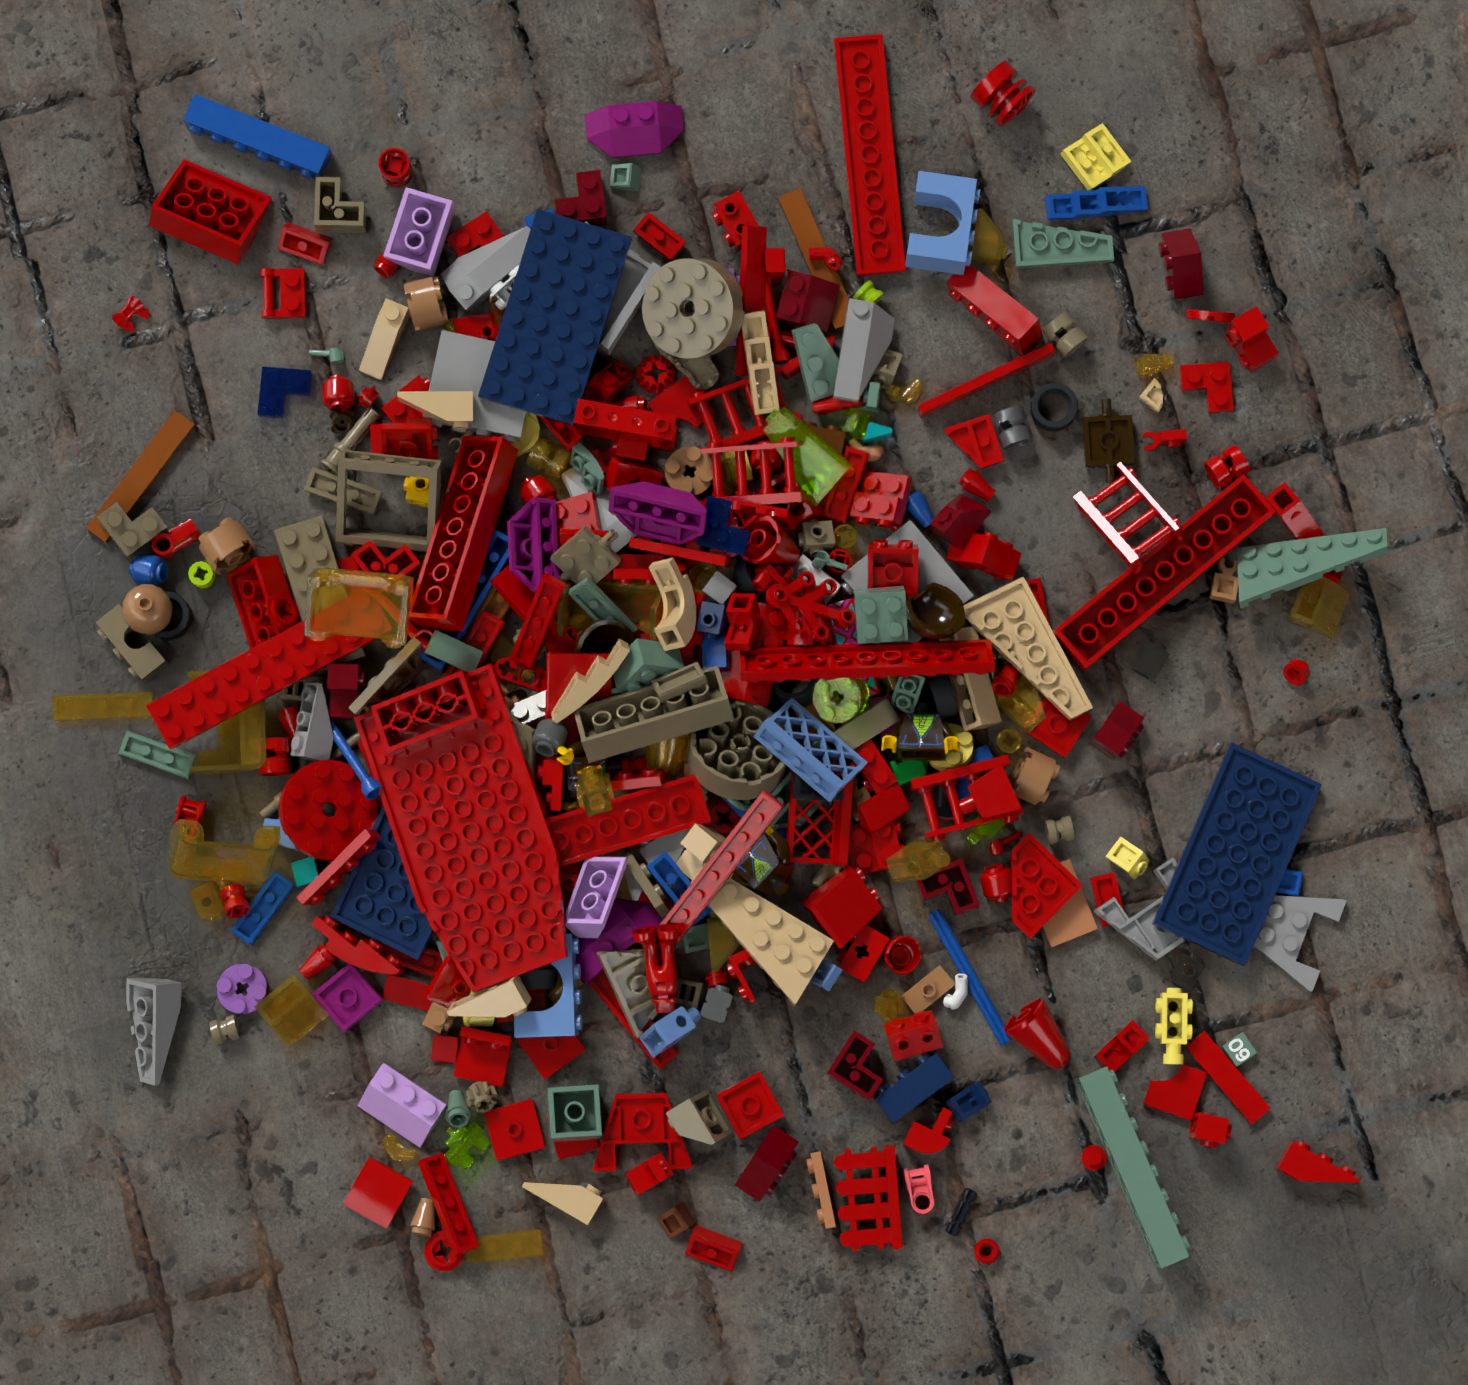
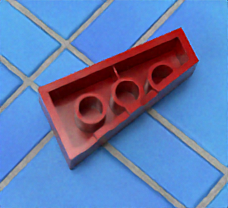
M971 264L970 266H965L964 275L953 274L946 282L949 296L957 303L961 302L973 316L978 317L990 330L994 331L1020 356L1031 352L1044 338L1039 318Z

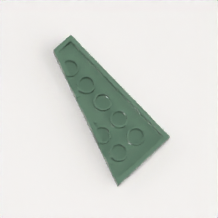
M1382 528L1237 547L1240 608L1249 606L1248 602L1261 598L1262 601L1271 597L1270 594L1279 590L1289 591L1321 579L1324 573L1335 570L1336 573L1345 570L1344 566L1354 562L1363 563L1389 553L1387 529Z

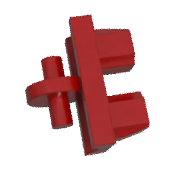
M770 563L763 567L759 565L755 569L757 575L752 585L760 592H765L773 584L786 586L794 581L790 577L794 569L791 566L783 569L779 564L774 567ZM796 591L791 594L797 597L799 596V594ZM777 592V597L782 599L781 595Z

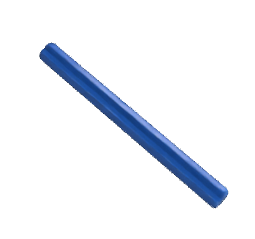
M935 910L929 914L931 923L958 971L967 975L968 988L999 1044L1004 1045L1008 1043L1012 1038L1004 1031L1005 1024L941 910Z

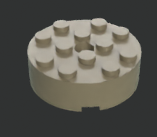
M706 258L674 260L662 266L649 280L642 299L643 321L651 339L666 353L685 359L712 356L726 349L735 340L741 329L745 312L743 311L741 297L743 293L733 274L718 262ZM692 303H694V305H695V306H694L695 312H693V309H692L693 304H692Z
M735 700L734 703L730 704L734 720L691 732L687 753L688 764L692 774L696 775L699 783L710 792L726 799L750 800L758 798L763 790L768 792L774 790L784 777L787 765L754 738L762 723L774 713L761 705ZM775 722L779 727L786 731L784 723Z

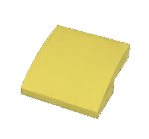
M1103 123L1084 134L1080 140L1068 146L1060 153L1087 190H1094L1132 162Z

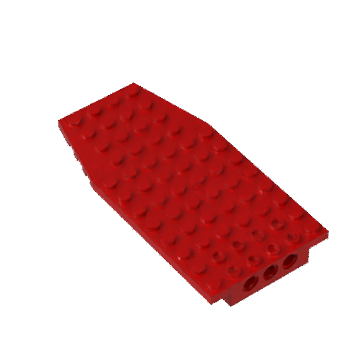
M488 664L470 672L459 671L371 706L372 711L354 717L374 779H377L383 787L378 790L417 906L428 919L429 925L442 941L447 953L451 955L456 963V967L472 992L476 993L510 980L512 977L526 974L568 958L559 853L494 665Z

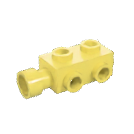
M1167 988V993H1160V998H1156L1155 1009L1156 1013H1160V1023L1155 1025V1038L1160 1039L1159 1044H1166L1163 1064L1184 1065V1054H1181V1045H1186L1187 1039H1192V1024H1187V1014H1192L1193 1002L1192 999H1188V993H1182V988ZM1170 1002L1176 1003L1177 1009L1175 1011L1169 1010L1168 1004ZM1170 1027H1174L1177 1031L1174 1037L1168 1034Z

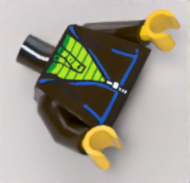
M918 703L916 705V713L905 714L903 721L898 722L889 735L882 738L881 751L890 748L893 753H896L897 747L898 760L946 761V754L949 750L955 749L957 752H960L959 739L947 723L941 722L939 714L931 713V705L928 703Z
M581 740L569 746L558 747V752L562 756L558 757L557 760L565 765L569 800L572 799V803L564 802L562 809L571 811L581 808L604 790H607L609 788L607 775L618 774L622 770L620 759L606 760L605 758L588 763Z
M770 825L765 831L766 834L761 836L730 876L732 880L757 895L762 892L767 895H772L774 891L777 895L787 892L789 885L785 880L793 870L789 863L791 860L789 843L776 829L773 830Z

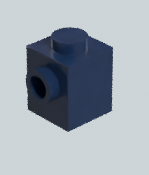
M702 601L696 631L703 633L704 638L718 641L719 637L726 638L730 626L726 613L727 606Z

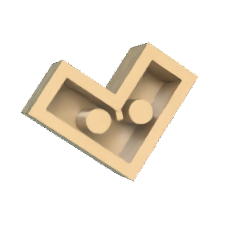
M695 823L680 843L686 850L677 860L676 864L687 877L693 880L703 862L707 864L726 838L712 827Z

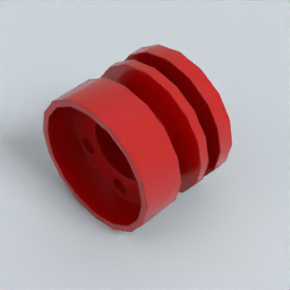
M1006 60L994 67L980 81L970 96L981 109L993 104L988 116L994 118L998 115L995 123L1000 127L1017 117L1026 108L1036 91L1032 85L1024 88L1027 84L1025 78L1013 83L1018 71Z

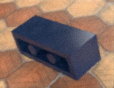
M927 1053L917 1061L919 1066L913 1071L907 1068L896 1076L899 1081L894 1085L890 1086L887 1083L876 1091L879 1096L875 1100L892 1123L954 1079V1076L937 1053L933 1056Z

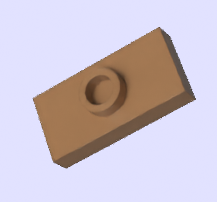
M939 965L904 993L901 998L915 1014L924 1011L950 990L955 983Z

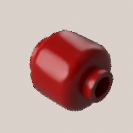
M332 375L322 384L324 406L330 409V411L336 410L338 412H344L346 409H349L355 401L352 381L343 375Z
M764 438L754 444L775 443V440ZM782 448L769 449L771 476L781 469ZM759 449L751 450L750 466L757 475L761 476Z
M542 475L526 478L522 483L520 497L525 503L529 502L533 497L556 499L557 495L556 488Z
M995 864L984 868V872L980 875L984 897L994 899L995 903L1008 900V895L1012 894L1011 870L1004 867L1003 864Z

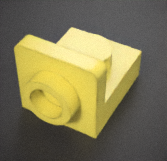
M1122 837L1118 839L1106 855L1109 861L1126 871L1134 880L1139 875H1142L1148 867L1149 858L1145 853Z

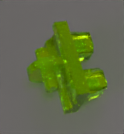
M475 1121L468 1129L463 1126L454 1131L449 1127L446 1131L451 1137L445 1144L450 1149L444 1156L453 1166L457 1164L466 1170L474 1161L473 1157L467 1153L470 1147L474 1145L482 1152L490 1144V1141L485 1136V1131Z

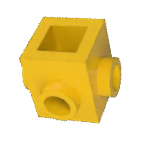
M406 476L403 488L404 491H407L405 496L406 502L428 508L429 478Z

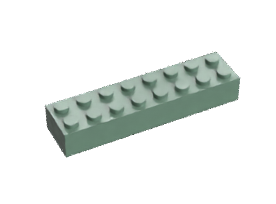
M1106 1066L1074 1079L1155 1268L1162 1269L1188 1258L1189 1254L1187 1251L1191 1250L1185 1235L1179 1234L1177 1227L1180 1226L1177 1215L1175 1212L1169 1211L1166 1204L1170 1202L1168 1194L1164 1188L1159 1187L1156 1179L1160 1178L1155 1165L1149 1164L1146 1156L1149 1155V1151L1144 1140L1139 1141L1136 1132L1139 1131L1134 1117H1129L1126 1108L1129 1105L1124 1094H1119L1115 1086L1119 1084L1113 1069L1108 1070Z

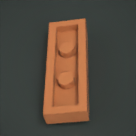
M821 1152L810 1153L811 1158L806 1159L809 1174H814L816 1184L811 1185L814 1199L820 1200L821 1209H817L819 1224H825V1229L836 1227Z

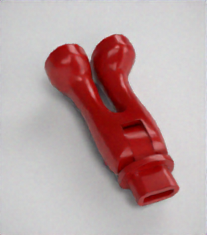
M663 924L657 928V936L660 940L662 952V966L658 964L655 926H644L632 931L633 941L642 944L644 949L646 979L650 995L652 996L651 1002L655 1003L656 1013H668L676 1010L675 1001L678 999V996L676 994L677 972L674 960V940L680 934L679 926Z

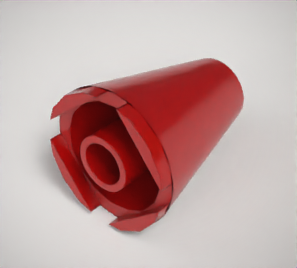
M767 515L753 516L740 528L739 535H741L739 543L737 542V549L739 555L744 560L761 565L770 563L772 566L779 564L784 568L787 566L793 567L798 563L800 558L799 547L772 517Z
M814 581L811 586L807 588L801 587L796 592L799 594L798 597L801 598L819 586ZM823 596L814 601L815 603L825 605ZM791 606L795 616L804 619L798 608ZM813 613L818 623L826 626L829 630V636L820 642L813 639L812 631L807 623L805 631L800 634H793L787 622L783 646L833 645L828 618ZM795 622V627L800 630V625ZM818 630V635L823 637L822 631Z
M1038 998L1020 1009L1022 1013L1017 1018L1013 1015L1005 1024L1003 1029L1008 1036L1051 1069L1056 1067L1061 1069L1070 1061L1068 1058L1071 1054L1047 1003L1043 999Z

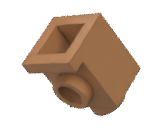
M432 1002L422 1025L448 1036L457 1016H449L447 1008Z

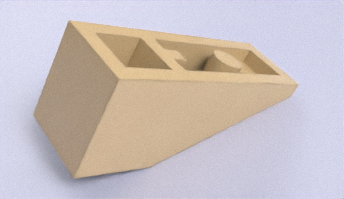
M387 298L385 299L372 330L359 372L382 381L411 316L408 307Z
M473 391L397 392L398 401L447 425H453L454 429H468V425H473Z
M515 976L510 980L498 983L452 1003L447 1010V1014L449 1016L507 1017L511 1014L518 1016L527 1010L531 997L521 978Z
M524 1182L522 1185L526 1190L586 1225L590 1224L604 1199L599 1196L602 1191L590 1184L586 1188L580 1185Z

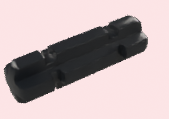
M970 1188L964 1189L961 1196L963 1198L959 1200L951 1216L952 1221L948 1222L945 1229L952 1236H958L961 1230L960 1226L964 1224L972 1207L971 1203H974L977 1197V1192Z

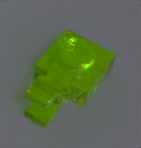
M1004 820L978 826L967 837L966 841L973 847L984 835L992 839L1006 824H1004Z

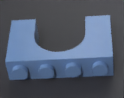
M924 171L918 172L914 205L944 209L956 218L959 227L953 233L942 237L910 233L905 267L964 275L965 266H970L972 251H968V245H973L975 231L970 230L971 224H976L978 210L973 209L974 203L978 204L980 189H976L977 179Z
M573 933L566 934L568 958L552 963L559 971L563 981V991L559 1001L547 1010L525 1011L518 1016H514L515 1038L579 1035V1030H582V1015H578V1005L582 1003L581 989H577V979L581 978L580 964H576V954L580 953L579 938H575Z

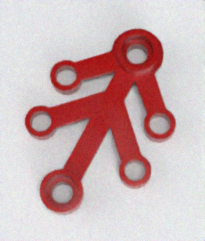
M809 571L803 572L795 581L786 586L782 584L770 586L766 592V601L769 606L781 610L793 634H800L805 631L807 623L812 631L814 640L820 642L829 636L828 628L820 625L813 613L833 619L835 626L843 630L855 623V613L851 609L842 608L837 610L814 602L820 597L830 595L836 591L837 584L833 579L824 580L818 588L801 598L791 594L801 587L807 588L814 583V575ZM803 576L808 578V583L803 580ZM826 583L830 585L831 591L826 588ZM777 592L781 595L782 599L777 597ZM790 606L798 608L804 619L797 618ZM844 613L848 616L849 621L844 618ZM795 622L800 625V630L795 627ZM818 630L822 631L823 637L818 635Z

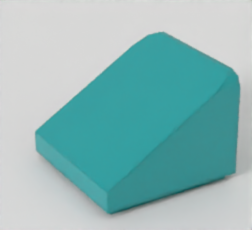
M870 422L863 444L891 438L893 429Z
M308 857L291 863L296 887L309 885L319 875L317 861L314 858Z

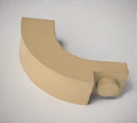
M674 558L653 562L649 569L663 600V616L654 631L664 651L685 647L692 638L696 625V602L690 579L687 574H681Z

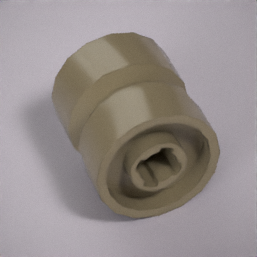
M1067 311L1057 316L1042 331L1051 342H1056V349L1064 358L1071 355L1088 340V336L1080 327L1074 326L1075 321ZM1067 330V333L1063 336L1061 332Z

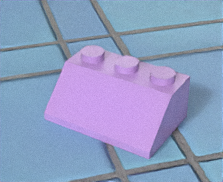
M406 187L383 255L384 258L411 271L434 277L456 210L453 201Z
M592 857L584 860L564 915L565 926L577 938H598L601 934L628 863L626 857Z
M383 1063L369 1083L357 1106L421 1148L448 1105L386 1063Z

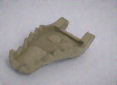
M652 340L661 355L686 375L697 390H706L718 381L719 372L710 356L689 359L675 357L663 351Z

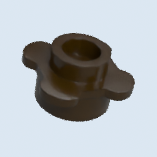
M346 409L344 412L333 410L330 413V419L333 424L331 431L334 434L349 432L354 426L352 421L354 412L350 409Z

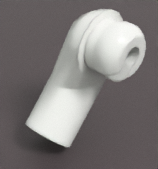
M960 973L955 975V992L953 995H945L943 1000L946 1008H951L952 1010L959 1008L968 995V977L966 974Z

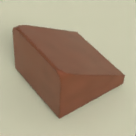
M680 1202L657 1218L670 1240L696 1223L683 1202Z

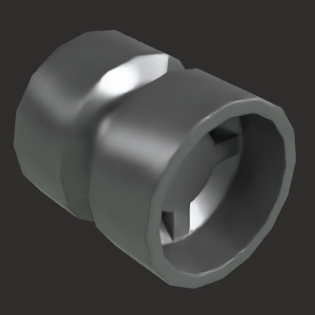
M1023 406L1011 407L993 415L996 429L1001 430L999 439L1004 450L1025 445L1033 440L1030 427L1025 425L1027 417Z

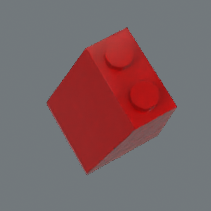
M849 865L801 901L824 934L834 940L833 944L839 949L844 947L882 909L878 902L881 900L878 893L873 887L868 889L864 882L867 880L865 875L859 868L854 870Z

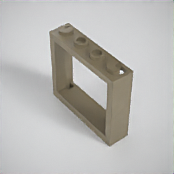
M343 450L338 458L336 542H343L345 545L352 546L356 544L364 545L371 540L377 548L389 547L395 551L406 544L410 550L426 554L439 514L442 461ZM348 469L429 478L427 537L346 528Z

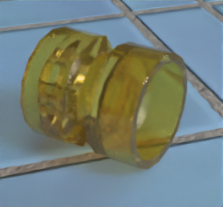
M541 436L531 450L526 464L538 471L543 469L545 475L557 481L564 473L571 459L572 452L561 446L555 448L553 442Z
M702 562L692 567L689 571V579L693 592L704 594L702 589L713 574L718 571L714 565Z

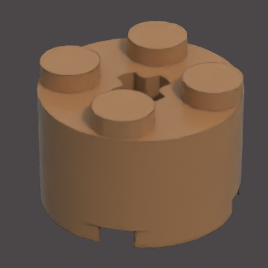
M428 277L403 284L405 294L408 296L407 303L415 331L444 325L446 322H449L438 277Z
M694 446L684 447L675 451L665 464L667 487L690 492L697 500L703 498L710 492L713 486L711 458L707 453L700 454V449ZM685 471H694V477L690 478L689 475L685 477Z
M232 517L224 519L220 522L219 527L213 531L204 532L198 538L200 541L199 551L217 575H222L220 572L222 570H226L229 573L242 566L251 558L249 555L251 550L253 549L254 552L257 550V545L241 522L233 520Z
M1027 747L1024 750L1027 756L1025 759L1019 758L1009 781L1013 785L1012 788L1016 797L1036 805L1040 801L1043 803L1046 801L1050 789L1047 788L1051 779L1054 780L1060 766L1056 764L1055 759Z

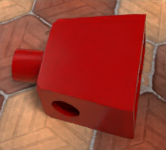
M1002 764L969 784L967 787L971 796L958 801L963 815L978 809L982 819L1021 809V805Z

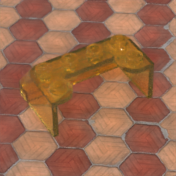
M209 671L187 672L188 678L192 681ZM265 700L218 725V750H203L195 756L194 766H190V772L194 776L237 774L257 770L265 765L267 760Z

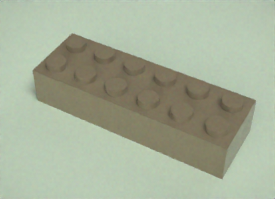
M322 515L274 530L302 621L348 597L328 528ZM362 647L332 664H357L367 661L365 648ZM328 666L318 671L320 675L328 673Z
M718 665L702 670L706 676L707 684L662 703L653 686L650 685L583 705L574 711L588 763L734 720Z

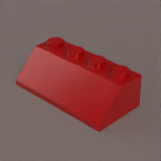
M278 555L253 558L226 574L250 649L283 632L284 630H276L275 625L269 624L270 618L265 616L267 610L263 606L267 602V598L277 592L285 593L291 597ZM277 609L280 612V617H283L284 614L281 613V609Z

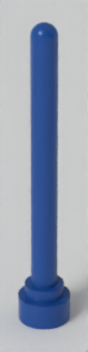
M330 718L333 740L362 782L361 792L367 800L375 799L380 795L378 789H382V785L377 779L368 775Z

